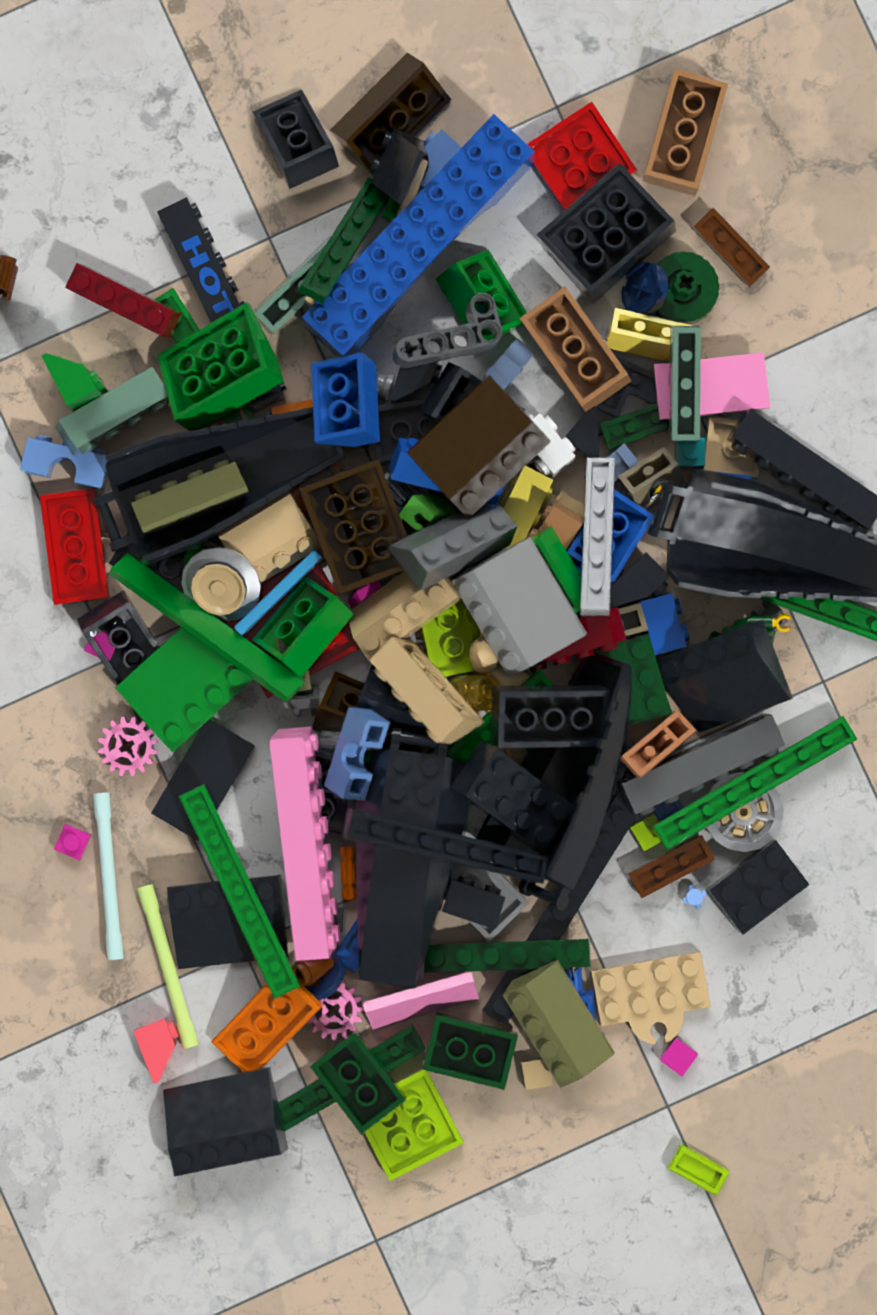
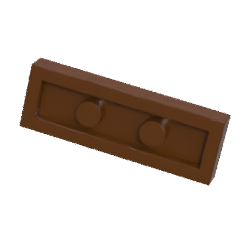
M714 208L693 226L694 231L749 288L770 269V266Z
M700 835L628 873L642 899L714 861L715 858L703 835Z

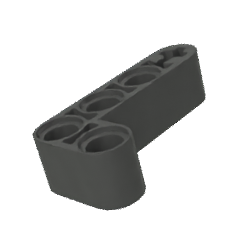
M478 293L471 299L466 307L468 324L402 338L392 353L394 363L401 368H410L493 349L502 336V328L493 298L489 294ZM480 303L485 306L486 313H478L474 308V304ZM481 331H490L493 335V340H485L481 335ZM462 336L466 340L467 345H457L454 337ZM427 342H436L440 347V351H431L427 346ZM403 348H405L407 352L413 351L410 357H408L406 353H401Z

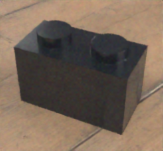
M459 876L458 880L452 879L442 912L495 929L506 898L500 895L502 890L487 884L485 889L474 886L475 880Z

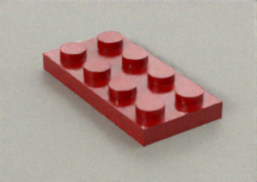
M95 488L40 495L54 605L110 598L99 510L94 507L92 499L97 497Z

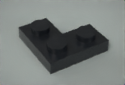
M615 356L629 375L631 382L596 407L598 410L617 418L628 394L652 405L657 397L653 372Z

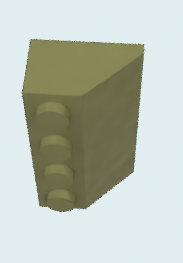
M224 460L212 465L213 471L203 474L202 470L187 475L188 480L177 484L176 480L161 485L162 491L151 495L150 490L134 496L136 501L132 502L131 505L143 535L247 495V486L236 463L229 464L228 460Z
M558 960L511 981L503 997L560 1088L584 1078L614 1055V1050Z

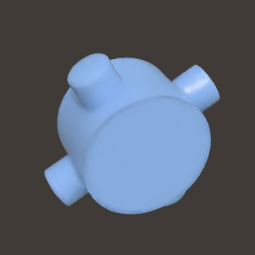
M693 885L688 886L689 890L686 893V897L682 898L684 904L688 902L695 906L696 909L701 908L700 904L703 901V897L706 896L705 890L701 892L695 889Z

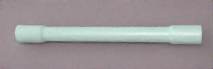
M110 793L93 794L95 819L97 821L106 924L107 960L124 959L118 913L110 821Z

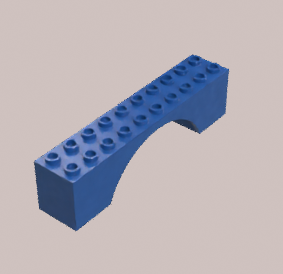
M493 114L341 275L324 305L316 302L304 314L302 319L305 328L337 358L356 354L382 327L406 292L447 246L473 221L495 206L533 166L535 151Z

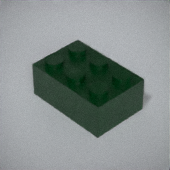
M649 634L618 642V648L610 651L601 652V648L594 649V653L632 666L629 726L672 714Z
M436 1012L423 1070L505 1090L518 1033Z
M357 1030L353 1031L310 1065V1068L360 1134H363L406 1101L407 1096Z

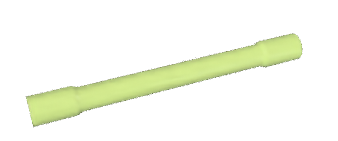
M150 884L137 888L177 1021L176 1026L182 1047L186 1049L199 1045L159 912V903L154 886Z

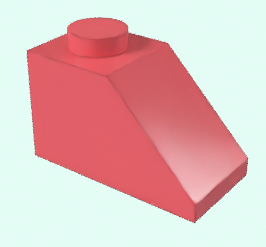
M168 1017L133 1031L153 1083L159 1082L162 1079L177 1044L176 1037H179L174 1021L169 1022Z

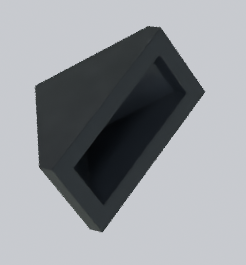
M597 407L589 409L565 436L576 451L586 460L587 458H600Z

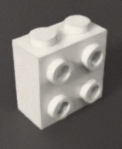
M540 413L535 417L530 414L529 417L551 440L534 457L536 460L534 466L539 473L545 476L548 475L553 479L573 463L575 458L574 451L576 449L566 437L561 439L556 433L558 427L548 415L544 418Z

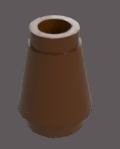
M331 956L328 959L296 961L295 965L292 966V970L300 986H311L329 969L333 968L334 961Z

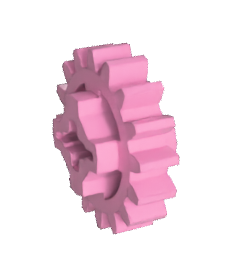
M121 717V724L119 725L112 720L110 722L112 729L103 728L102 730L106 734V738L98 739V742L104 744V748L99 749L98 753L106 755L101 762L103 764L110 762L109 771L111 772L119 768L120 776H124L126 770H129L131 776H136L137 768L141 772H145L144 764L153 765L154 763L150 758L151 754H158L157 750L152 749V745L159 743L157 739H151L150 737L154 732L151 729L145 730L147 724L144 721L138 725L137 717H132L130 723H127L125 717ZM123 728H134L140 733L131 736ZM115 736L117 740L115 748L110 750L111 739ZM124 739L128 742H134L135 745L131 747L133 754L129 751L123 752L122 748L125 746ZM146 742V752L142 758L140 749L141 745ZM122 757L129 758L133 765H123L116 760Z
M344 980L336 990L342 994L339 997L328 996L325 999L319 1000L323 1004L322 1015L317 1018L315 1013L306 1023H314L315 1026L312 1032L315 1033L320 1029L322 1031L321 1038L323 1039L327 1034H331L334 1041L338 1033H341L345 1038L347 1037V1029L351 1031L357 1030L353 1024L354 1021L362 1022L363 1018L357 1015V1012L364 1011L363 1006H357V1002L362 997H354L353 993L356 988L353 986L349 990L346 989V981ZM349 1000L353 1009L351 1018L345 1012V1005ZM327 1003H330L332 1006L336 1003L339 1004L340 1008L338 1011L340 1015L334 1013L330 1016ZM329 1022H338L342 1026L330 1028L326 1025Z

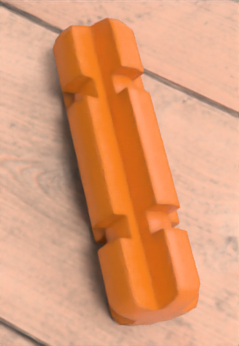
M352 845L340 847L343 900H354L357 897V888H354V884H356L355 861H353L355 848Z

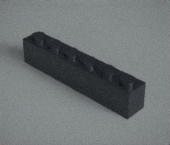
M749 409L742 414L726 439L732 443L731 448L742 455L747 453L755 459L753 462L758 467L766 471L770 469L778 474L776 478L780 482L788 486L794 485L800 489L799 494L809 501L816 500L822 504L823 511L834 516L838 515L845 521L864 530H870L877 519V495L753 410Z

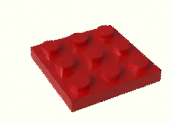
M590 102L527 143L535 151L534 167L563 211L619 163L631 175L637 172L636 167L593 102Z

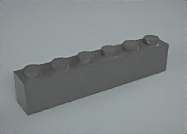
M764 713L663 760L640 779L632 774L616 783L629 812L643 816L654 811V806L661 802H664L666 805L680 798L679 794L687 790L689 793H693L704 788V782L711 779L719 781L728 777V771L738 767L739 770L752 766L754 764L753 760L758 757L768 758L779 753L778 748L784 746L785 743L773 715Z

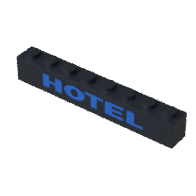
M186 197L157 211L211 323L244 304V301L238 303L234 293L239 290L232 276L226 278L222 268L226 267L220 251L214 254L210 244L215 241L208 227L202 229L198 219L202 218L196 202L190 204ZM284 382L250 401L255 413L285 399L283 391L287 390Z

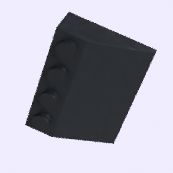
M619 163L537 234V237L576 286L594 303L620 281L634 265L642 262L676 232L675 220Z
M763 620L657 660L666 687L699 733L793 699Z
M280 874L249 877L286 957H289ZM219 881L167 887L178 969L256 961Z
M270 1067L163 1090L168 1151L174 1177L277 1156L289 1149Z

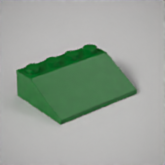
M248 302L157 354L174 420L188 431L200 430L284 382L278 359Z
M181 627L115 688L159 739L174 752L253 679Z

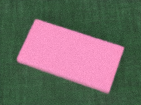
M764 353L701 359L700 416L770 408ZM670 363L654 364L653 370L659 420H668Z
M467 972L363 1003L372 1029H377L478 1000L479 996L472 973Z

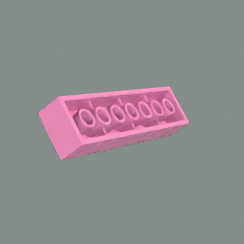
M312 726L279 729L269 742L295 960L328 959L333 950L336 949L337 942L341 940L340 926L335 925L334 915H337L338 906L336 898H332L331 888L334 887V873L329 871L328 860H331L330 844H326L324 834L328 833V821L326 816H322L321 806L325 805L324 790L319 789L318 778L322 777L320 761L316 762L315 751H318L317 734H313Z

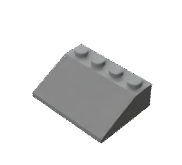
M531 537L465 569L452 580L453 585L508 677L537 664L587 634Z

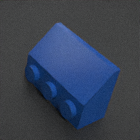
M362 352L311 363L315 443L356 447L380 442L376 363Z
M615 489L611 584H614L655 516ZM584 523L566 549L580 575H582Z

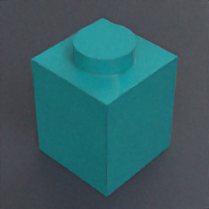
M705 438L675 441V460L679 464L680 469H703L705 467Z

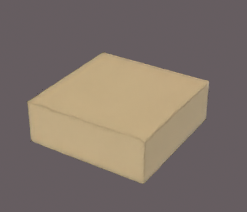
M542 1058L521 1061L526 1090L553 1086L552 1074Z

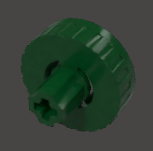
M680 251L663 257L657 265L662 267L667 275L668 291L662 307L655 314L659 318L688 325L703 320L713 309L719 295V279L714 267L708 260L693 252ZM681 280L687 283L689 286L688 290L686 287H679ZM675 299H677V300H679V301H687V300H690V301H688V302H678V301H676Z

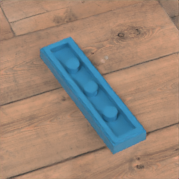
M312 551L235 625V629L244 636L322 560V557L316 551Z

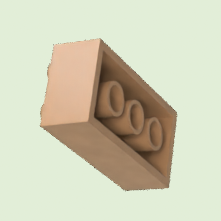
M674 69L643 182L693 196L696 195L728 83Z
M566 286L520 318L585 412L592 407H596L631 382L623 366Z

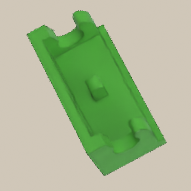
M437 493L413 495L399 515L401 520H405L414 529L422 530L424 529L423 526L417 521L429 520L434 524L439 521L438 518L448 517L457 511Z

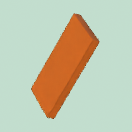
M266 983L214 1037L211 1043L242 1072L261 1069L312 1018L323 1004L304 986H300L274 999Z

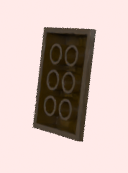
M488 375L413 445L407 453L469 519L540 453L551 440L504 389Z
M379 459L299 489L339 595L405 570L389 550L390 545L408 536Z

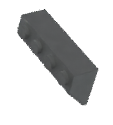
M485 503L469 519L461 511H458L390 545L389 550L419 589L423 590L510 546L517 525L501 506Z

